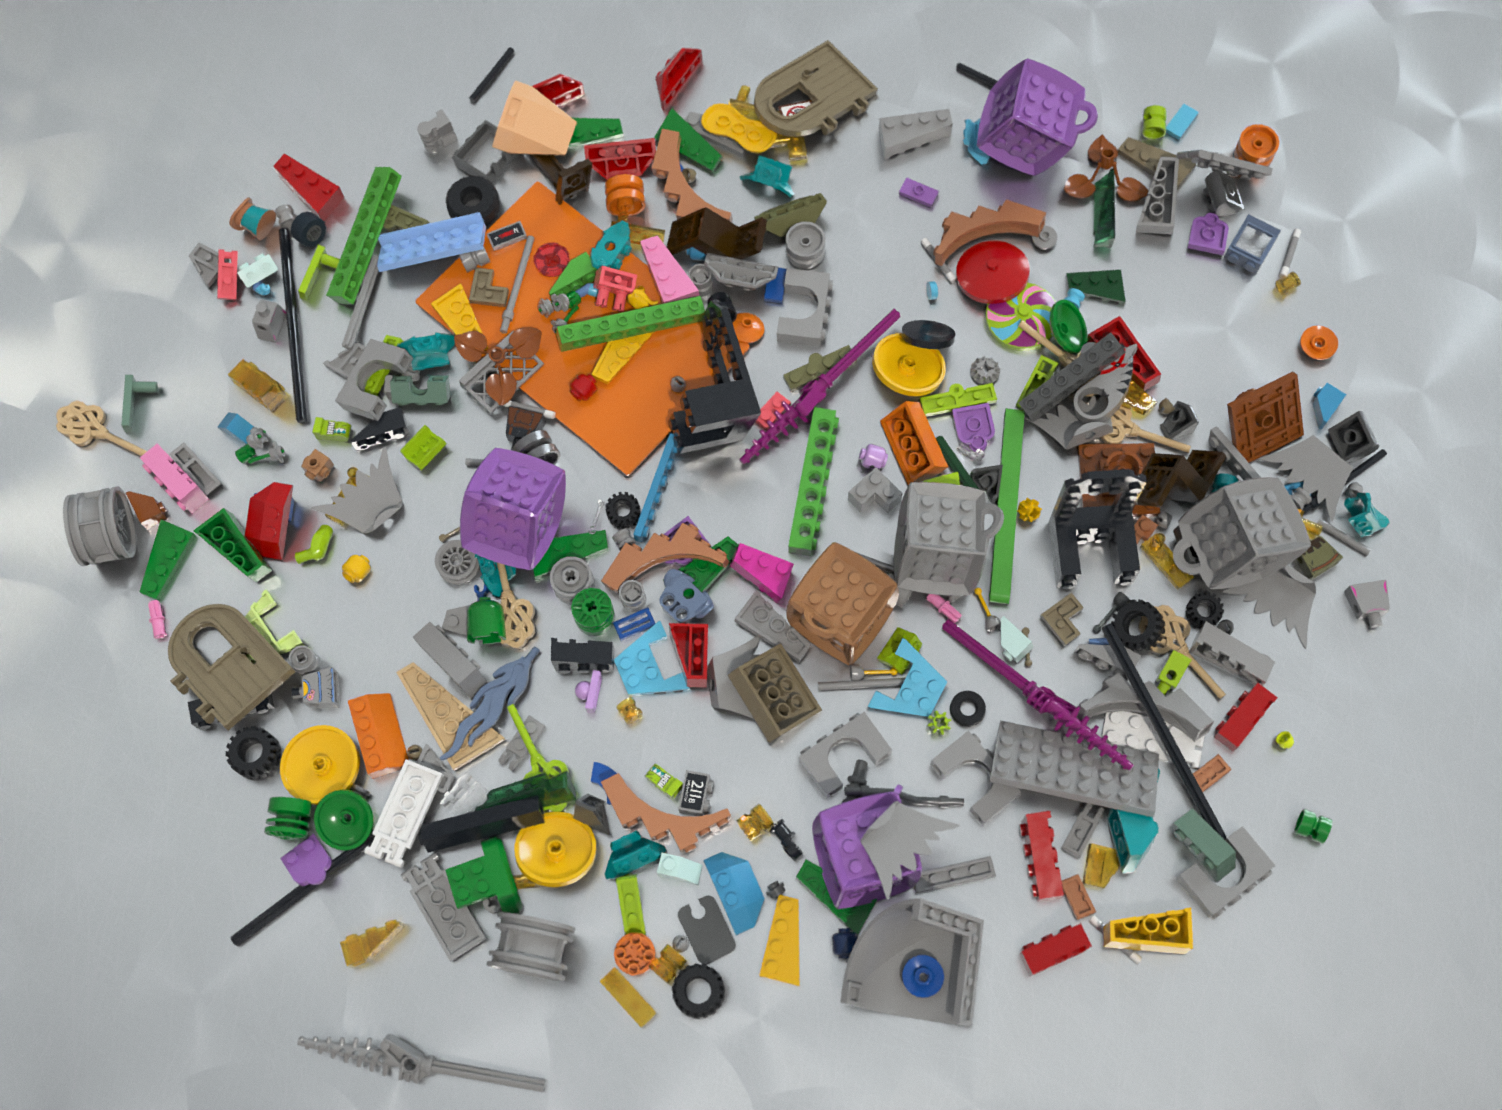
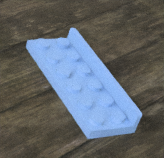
M478 212L380 234L378 240L381 244L377 264L379 272L482 250L486 226L481 213Z

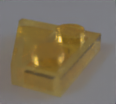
M1131 379L1122 407L1145 415L1155 407L1157 401Z
M1093 843L1089 844L1083 876L1084 885L1099 889L1106 887L1110 878L1117 872L1120 866L1116 849Z

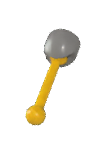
M975 588L974 593L978 595L987 614L985 620L987 631L993 632L1001 628L1000 619L997 616H991L981 594V588Z
M850 665L851 681L861 680L865 674H891L895 676L898 673L895 668L890 670L864 671L860 665Z

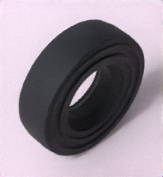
M974 691L959 692L953 697L950 704L952 718L962 726L969 727L978 724L986 712L983 698ZM963 702H972L975 705V713L970 716L964 715L960 710V705Z

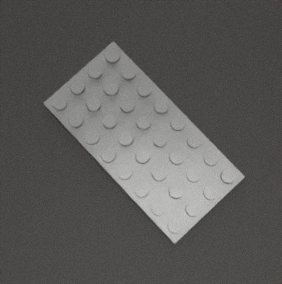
M1000 720L989 782L1154 817L1159 754L1117 745L1116 750L1122 755L1126 754V759L1134 764L1131 771L1124 770L1123 766L1118 762L1112 763V758L1105 754L1101 757L1099 755L1101 750L1097 747L1089 750L1090 742H1087L1086 739L1078 744L1076 742L1078 737L1070 735L1066 737L1062 733Z

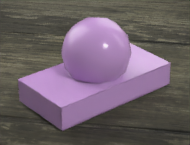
M593 670L591 682L581 681L575 687L576 696L579 699L587 700L585 706L587 713L594 714L596 711L602 682L600 671Z

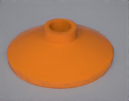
M751 313L737 314L733 327L738 341L754 343L760 340L764 334V324L761 319Z
M1311 326L1303 332L1300 345L1307 356L1316 360H1325L1332 357L1337 351L1338 339L1335 333L1327 327Z

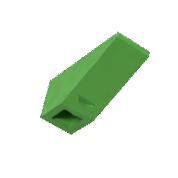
M587 252L569 262L550 290V299L552 294L567 295L587 283L594 282L596 270L598 269L592 266Z

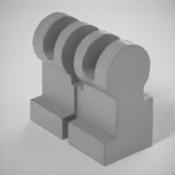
M442 109L436 112L437 117L428 122H421L417 127L420 138L428 152H435L440 146L444 145L446 147L458 140L450 120Z

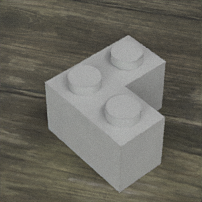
M875 468L848 492V501L860 512L876 501L889 513L901 502L903 493Z

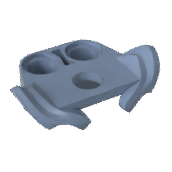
M671 569L664 576L665 589L659 599L663 611L675 623L690 624L692 618L700 619L706 616L714 607L709 594L705 590L701 593L692 584L695 580L691 576L680 570ZM692 589L694 596L691 599H686L683 596L685 590ZM672 599L674 603L671 606H665V601ZM680 613H687L686 618H677Z

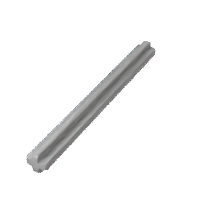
M378 255L372 256L342 342V347L345 349L353 348L379 272L377 268Z

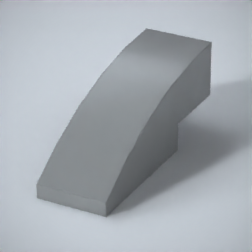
M184 442L170 453V456L206 496L221 485L220 481Z

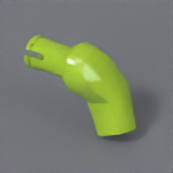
M329 525L320 526L313 535L309 549L295 552V559L298 564L312 559L319 561L325 557L333 534V529Z

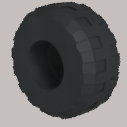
M463 177L454 182L447 192L446 207L451 218L480 212L485 226H488L498 217L501 208L499 194L492 182L484 177ZM471 200H481L475 206H465Z

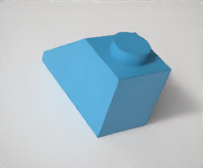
M1328 382L1323 388L1319 386L1313 395L1316 398L1312 406L1318 428L1321 430L1347 395Z

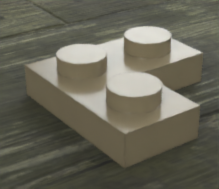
M475 268L469 302L472 304L506 307L509 289L492 286L494 270Z
M1071 592L1043 612L1040 617L1065 647L1081 634L1069 619L1082 611L1084 607Z

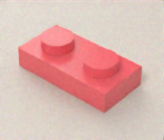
M776 392L760 409L761 414L756 423L767 431L770 428L767 421L770 420L772 423H775L778 420L774 412L777 410L783 415L786 411L781 402L785 401L789 406H791V402L779 392Z

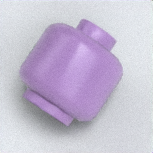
M868 444L866 448L861 449L859 459H862L861 464L863 467L871 470L875 468L880 470L885 467L888 454H886L885 448Z

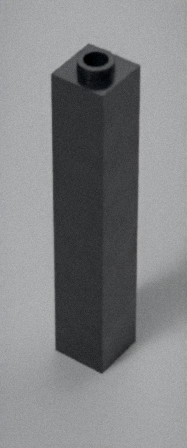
M536 795L421 825L419 842L421 846H425L429 853L545 823L544 807L539 796Z

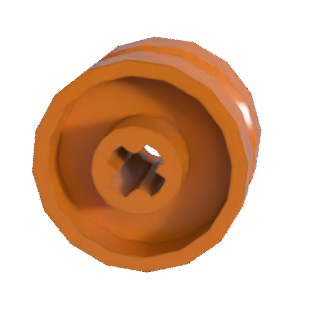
M1262 124L1246 127L1236 144L1234 157L1268 167L1280 144L1279 137L1273 129Z
M630 174L616 175L605 182L606 208L609 213L619 217H628L639 214L645 209L644 183L638 176Z

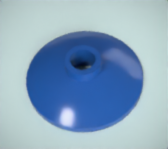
M918 955L911 958L905 964L902 979L905 988L912 995L919 998H928L938 993L944 982V971L940 963L933 957ZM925 973L927 980L921 981L919 979L920 974Z

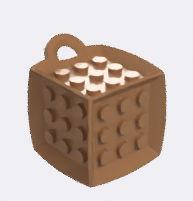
M832 542L809 568L793 592L786 607L787 620L797 632L815 646L850 666L863 654L882 629L898 601L899 589L897 583L873 563L837 542Z

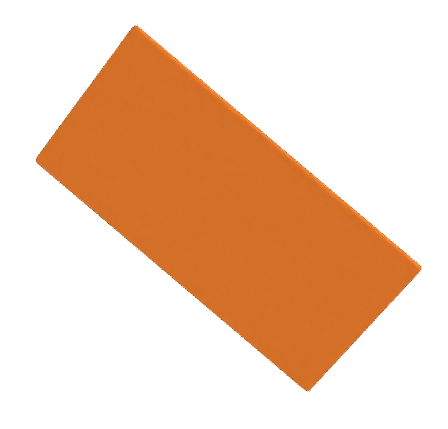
M535 182L485 231L484 248L490 263L483 266L477 265V268L494 270L492 286L509 289L506 307L470 303V306L482 334L487 339L488 349L485 351L497 346L512 331L514 332L521 328H535L542 332L540 348L535 355L544 363V366L519 389L544 409L554 411L557 420L623 474L629 476L670 434L671 430L668 420L673 412L682 411L680 399L684 392L716 385L713 369L710 368L708 363V353L703 348V324L701 321L654 332L608 385L596 379L597 391L587 401L575 399L569 392L571 390L570 383L579 374H585L586 376L592 374L608 342L561 352L557 336L552 330L553 325L551 321H556L557 319L564 320L571 309H568L566 312L554 310L548 318L539 312L538 302H540V299H548L552 303L549 292L560 275H543L538 271L535 260L542 249L550 246L564 249L569 256V262L585 252L590 256L592 248H595L598 241L604 236V231L564 200L559 205L555 200V193L541 182ZM520 221L527 237L533 236L535 239L513 310L514 317L509 324L507 333L504 334L500 332L503 322L502 315L508 305L527 239L494 251L487 233ZM610 243L606 250H614L616 247L615 244ZM630 252L622 260V266L619 270L637 275L635 289L643 286L645 294L652 301H658L657 305L662 304L648 266ZM549 255L545 259V264L550 268L556 267L560 262L556 255ZM459 257L416 299V304L453 335L454 333L435 311L431 303L460 283L469 301L475 269L467 273ZM609 292L606 308H602L601 305L599 307L596 306L597 297L587 294L581 298V303L578 304L579 310L574 312L567 321V324L623 312L613 310L616 296L614 293ZM626 297L624 312L636 310L627 302L628 297ZM739 342L742 354L744 355L750 349L748 343ZM722 344L720 350L728 372L732 365L727 360V350ZM516 350L512 352V356H518ZM505 359L500 363L501 368H510V359ZM512 359V368H523V359ZM526 360L525 368H534L537 365L534 360ZM512 372L516 381H520L523 378V372ZM675 376H680L685 380L686 387L682 392H674L671 389L670 383Z

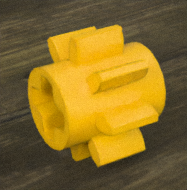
M1029 498L1021 501L1017 510L1021 514L1019 518L1023 521L1028 520L1031 523L1039 518L1042 508L1038 507L1039 502Z

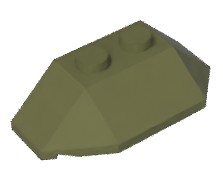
M817 193L814 196L802 197L768 209L755 216L754 219L765 218L767 220V231L780 237L786 236L789 229L796 223L803 221L815 223L826 206L827 200L821 193Z

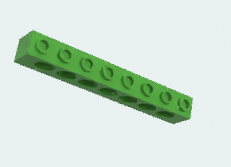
M375 167L326 294V296L338 304L353 305L402 177L391 167Z
M701 296L558 326L556 336L560 350L564 352L701 322L705 309Z
M814 407L788 553L811 556L812 550L816 551L817 539H814L815 532L819 533L821 523L817 520L818 515L823 513L824 504H821V498H825L827 486H824V481L829 479L830 469H827V465L832 462L833 452L830 451L831 445H835L836 435L833 434L834 428L838 429L839 418L836 417V410ZM820 428H827L828 431L822 432V431H820L819 429H820ZM817 445H824L825 448H823V449H818L816 446H817ZM814 462H821L822 465H821V466H814L813 463H814ZM817 479L819 480V482L813 484L810 482V480ZM813 496L816 500L808 501L806 498ZM805 514H811L813 517L810 519H806L803 516ZM803 531H807L810 533L806 537L800 535V533Z

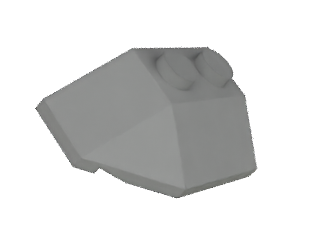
M707 253L704 263L719 284H724L726 287H739L746 291H756L775 279L778 272L777 266Z

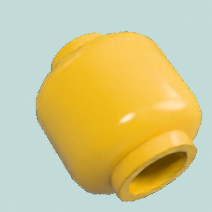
M354 554L350 556L342 565L343 577L351 583L361 582L371 571L369 559L364 555Z

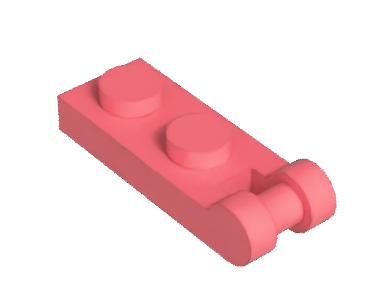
M218 249L217 299L236 301L237 251L231 250V252H226L224 249ZM224 259H231V263H224Z

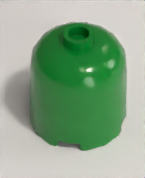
M481 597L479 601L472 603L468 607V643L475 644V640L483 641V644L500 643L501 638L506 640L504 609L500 603L491 600L490 597Z

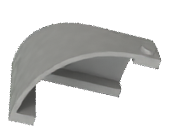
M921 898L901 901L886 908L867 925L852 949L845 969L840 1003L902 1017L972 1026L984 920ZM918 955L933 957L940 963L944 971V982L938 993L928 998H919L912 995L905 988L902 979L905 964L911 958ZM922 973L919 979L925 981L927 980V975Z

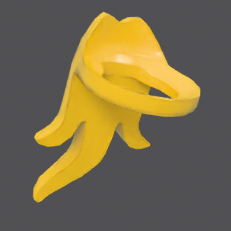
M643 286L634 289L627 299V302L636 310L650 307L649 304L652 306L658 304V301H652L645 294Z

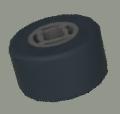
M303 212L293 220L291 234L294 239L305 247H314L324 239L327 227L325 222L314 213Z

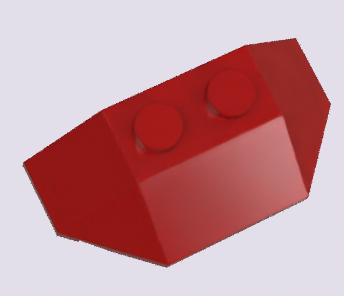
M681 48L671 59L667 60L663 70L657 73L655 80L662 110L665 111L703 61L702 50Z
M558 74L532 86L557 107L585 95L582 82L563 74Z
M655 138L584 145L585 159H589L592 162V169L605 179L622 174L641 176L654 160L656 154Z
M273 482L250 498L245 537L263 557L283 560L293 485Z

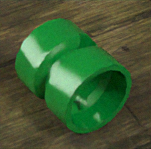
M1302 809L1296 821L1294 833L1303 837L1310 836L1311 840L1324 844L1332 827V819L1322 815L1316 817V813Z

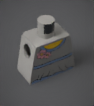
M330 667L303 675L302 686L292 687L293 699L303 698V703L307 707L339 708L337 671Z

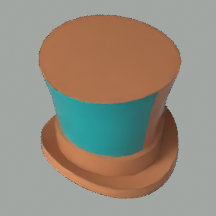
M247 197L230 217L229 224L235 230L241 231L246 229L258 240H263L275 224L276 213L274 210L255 206L252 199Z

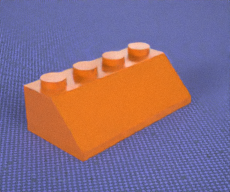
M905 401L880 420L908 485L911 482H921L935 477L948 468L920 402Z
M366 694L348 700L367 774L372 779L401 770L405 760H409V757L407 756L406 746L391 694Z

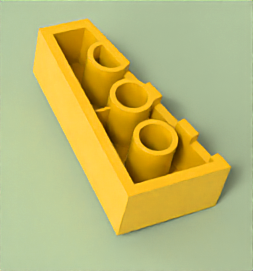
M1191 907L1158 914H1147L1140 917L1135 916L1111 920L1103 926L1104 947L1186 954L1193 949Z

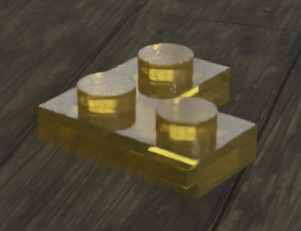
M777 133L776 140L770 148L787 146L789 161L807 159L804 136L791 137Z

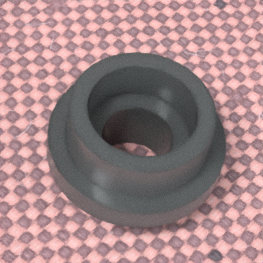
M778 881L771 883L767 886V896L770 895L772 899L779 896L785 891L783 887L785 884Z

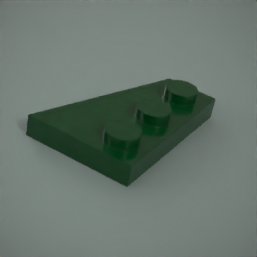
M1121 269L1066 273L1067 291L1070 288H1075L1083 292L1085 297L1093 296L1102 298L1103 301L1108 302L1111 300L1125 305L1126 300Z

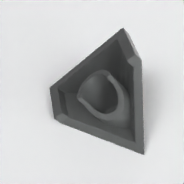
M1180 401L1176 402L1174 405L1175 410L1169 413L1165 421L1160 424L1166 438L1174 440L1195 431L1199 420L1191 405Z
M1003 464L975 468L970 473L977 487L987 493L988 500L992 504H996L998 501Z
M586 794L577 799L573 819L609 835L604 807L606 801L591 794Z

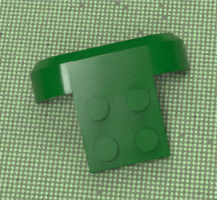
M494 836L481 841L484 856L445 869L457 909L497 895L502 912L518 914L522 911L524 905L519 896L504 849V842L501 838Z

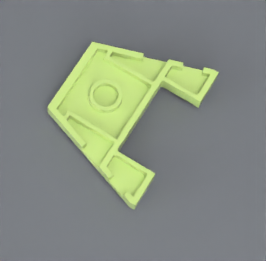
M267 590L263 591L262 597L257 603L254 602L250 606L251 610L245 615V618L280 655L292 651L297 646H305L294 630L280 640H275L260 616L277 604ZM249 653L246 654V657L253 664L256 663V661Z

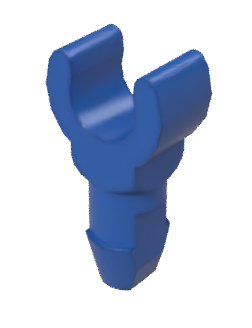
M485 584L481 592H479V586H474L478 601L479 598L486 597L489 590Z

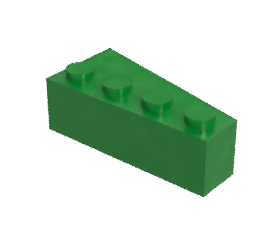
M222 508L193 530L223 557L229 560L230 563L255 582H258L272 571L262 555L245 537V531L236 517L225 508Z

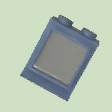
M1248 214L1224 257L1230 262L1236 263L1246 270L1257 274L1281 230Z

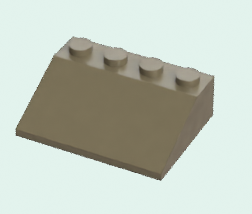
M781 643L728 674L729 679L769 743L822 711Z

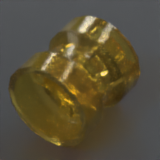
M633 697L623 700L616 707L619 713L623 714L626 724L637 721L643 715L641 709L636 707Z

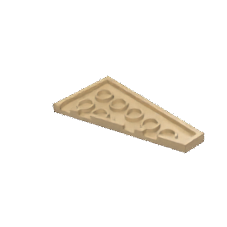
M412 662L396 673L442 752L445 754L453 746L460 723L474 712ZM482 720L469 731L460 750L447 760L455 771L506 739L491 727L475 740L472 747H469L470 735L483 723Z

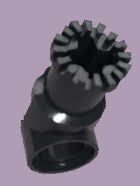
M781 819L769 831L780 839L784 851L795 861L803 853L799 847L796 848L797 845L791 840L796 833L794 831L791 832L784 824V820Z

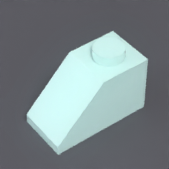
M1005 616L1001 618V646L1004 651L1002 654L1009 661L1013 659L1018 663L1034 646L1032 641Z
M662 853L657 874L659 877L698 885L703 865L683 857Z

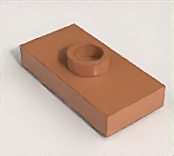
M1217 754L1195 771L1193 775L1202 792H1204L1232 769Z
M1079 874L1062 880L1063 893L1076 921L1096 913Z

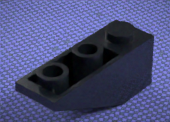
M401 407L383 412L379 421L373 420L351 439L356 450H364L371 445L384 444L387 440L403 438L405 435L410 434Z

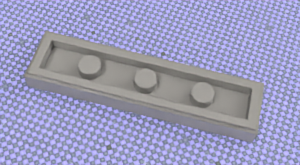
M991 856L922 871L918 883L914 886L916 895L996 877Z

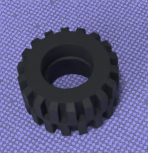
M1133 599L1130 600L1129 604L1127 602L1122 603L1124 607L1116 609L1118 613L1113 614L1112 617L1115 620L1111 621V624L1123 645L1137 652H1142L1143 649L1149 651L1151 646L1155 648L1157 646L1156 642H1161L1163 639L1161 634H1165V629L1163 628L1165 621H1163L1162 614L1151 603L1140 599L1138 602ZM1138 616L1147 617L1148 626L1146 630L1140 635H1130V622Z
M251 726V729L244 727L243 732L240 730L235 732L237 735L235 737L231 736L230 740L232 742L231 744L227 743L226 746L229 751H225V756L228 757L227 763L231 765V768L250 780L252 778L259 780L260 776L266 778L268 777V772L273 773L275 771L273 769L274 766L278 767L280 764L277 760L281 759L282 756L279 753L281 746L278 745V740L265 729L257 728L256 726ZM254 744H262L261 756L254 762L246 763L245 754L248 748Z
M694 963V965H688L684 970H680L678 976L674 978L672 997L678 1009L686 1016L695 1019L707 1018L709 1015L715 1014V1011L722 1006L721 1004L725 998V987L721 976L714 968L706 964ZM695 979H704L711 987L710 997L700 1004L691 1002L686 994L687 986Z

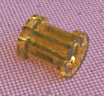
M1290 272L1287 277L1275 282L1277 290L1282 295L1287 294L1288 290L1301 285L1300 278L1295 272Z

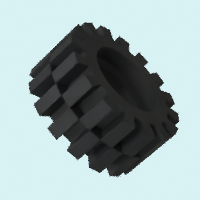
M618 492V496L613 494V498H609L608 503H606L607 518L617 528L621 526V529H624L625 526L630 528V524L635 525L636 520H639V515H641L638 500L634 498V495H629L628 492H625V494ZM621 504H626L630 507V512L626 516H619L616 513L617 507Z
M1202 591L1198 595L1196 593L1190 599L1185 611L1188 614V621L1192 620L1190 624H1196V628L1200 629L1206 621L1213 626L1220 621L1224 613V609H1222L1224 605L1223 603L1220 604V598H1215L1216 594L1209 595L1210 592L1208 591L1204 594ZM1200 604H1207L1211 607L1212 614L1208 617H1203L1198 613L1197 608Z

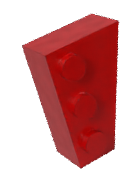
M669 623V633L687 687H707L708 624Z
M1259 683L1249 692L1244 691L1238 699L1240 704L1237 707L1233 705L1226 714L1229 716L1226 722L1222 720L1215 728L1217 733L1214 738L1234 752L1278 697Z
M1081 923L1073 927L1068 925L1060 929L1061 933L1055 936L1052 933L1041 938L1042 942L1036 945L1034 942H1031L1022 947L1023 951L1019 955L1030 977L1086 952L1092 947Z

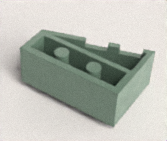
M1193 808L1174 822V835L1187 846L1217 883L1236 868V851Z

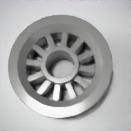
M451 540L444 543L435 555L437 571L445 581L451 584H463L470 581L479 569V562L475 558V554L462 548L461 540ZM461 559L458 565H453L455 560Z

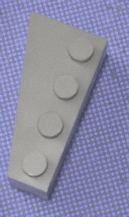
M950 109L880 118L879 135L884 160L889 159L892 155L905 153V150L919 148L924 143H932L951 136L953 123Z
M1160 157L1137 224L1136 233L1173 234L1179 159L1177 157Z
M1207 621L1197 632L1189 649L1190 654L1255 685L1259 683L1263 686L1267 682L1275 664V661L1271 660L1269 656L1259 653Z
M429 622L413 636L414 640L437 662L440 668L450 676L460 689L462 688L467 696L473 700L480 688L488 683L479 672L481 667L473 659L469 661L467 659L469 655L462 648L458 650L455 647L457 643L450 636L446 638L444 636L446 632L439 625L435 627Z

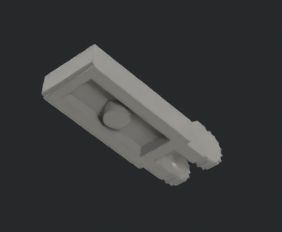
M530 715L523 723L533 744H535L546 726ZM517 731L507 745V749L499 758V763L504 764L511 753L517 755L509 764L508 769L511 771L528 754L519 731Z
M1087 803L1077 817L1061 849L1080 858L1099 823L1098 820L1104 808L1099 807L1092 819L1087 816L1092 804Z

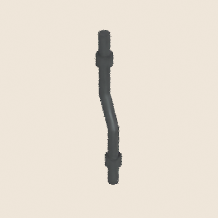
M861 785V787H845L844 795H860L862 798L880 793L894 792L895 789L870 788L868 785ZM902 791L899 795L900 800L915 805H937L939 808L964 806V798H948V796L942 795L939 797H916Z

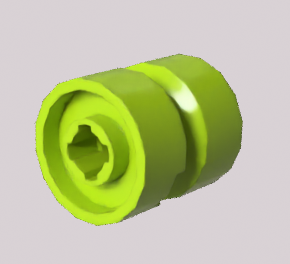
M1152 105L1144 109L1142 130L1144 137L1159 139L1165 136L1167 111L1163 106Z

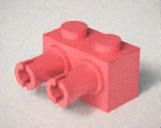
M601 266L596 270L593 288L598 290L595 305L598 307L601 305L602 308H606L610 292L616 295L613 310L624 312L626 297L632 294L635 289L637 275Z

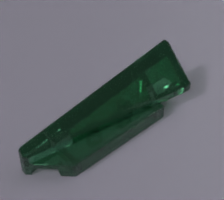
M1113 168L1095 183L1093 234L1096 235L1094 247L1112 248L1115 240V173Z
M567 771L550 779L545 772L490 790L486 795L488 798L486 802L481 806H476L475 811L536 795L539 796L543 807L575 801L576 795Z

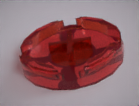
M555 242L541 245L537 249L536 254H534V265L537 271L547 277L561 275L570 262L567 249Z

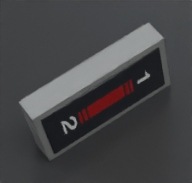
M520 221L487 233L494 251L527 239Z

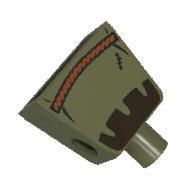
M1318 536L1312 541L1310 540L1311 547L1296 559L1304 576L1310 580L1337 565L1343 559V556L1322 536Z

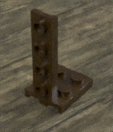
M529 154L557 189L555 200L559 205L568 197L570 199L577 197L578 192L583 190L585 192L589 191L592 162L589 159L579 161L569 168H564L554 155Z

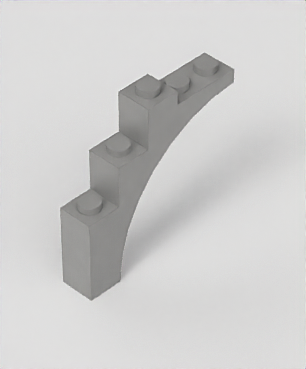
M1117 673L1114 676L1105 678L1102 682V689L1089 700L1084 699L1079 704L1080 710L1077 718L1082 721L1085 716L1092 717L1118 711L1137 712L1146 715L1147 713L1132 685L1120 673ZM1150 680L1144 683L1165 722L1184 732L1194 742L1209 733L1214 721L1181 688L1164 695Z

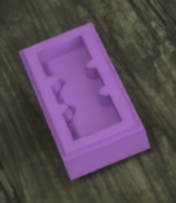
M907 177L899 191V195L930 208L939 194L938 190Z

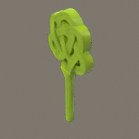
M512 704L507 709L531 756L532 771L524 776L522 780L523 788L526 793L532 796H539L544 811H563L574 793L573 785L568 780V767L560 760L547 762L537 752L515 705ZM558 766L561 769V773L554 767ZM550 774L554 776L559 782L550 777ZM531 779L533 782V788L530 785ZM549 785L555 789L553 793H550Z

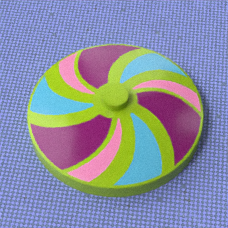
M1027 283L1025 289L1015 298L1007 302L987 305L985 320L988 331L999 344L1011 350L1031 351L1038 349L1043 345L1018 325L1023 320L1050 341L1053 338L1049 318L1051 308L1056 301L1042 287Z

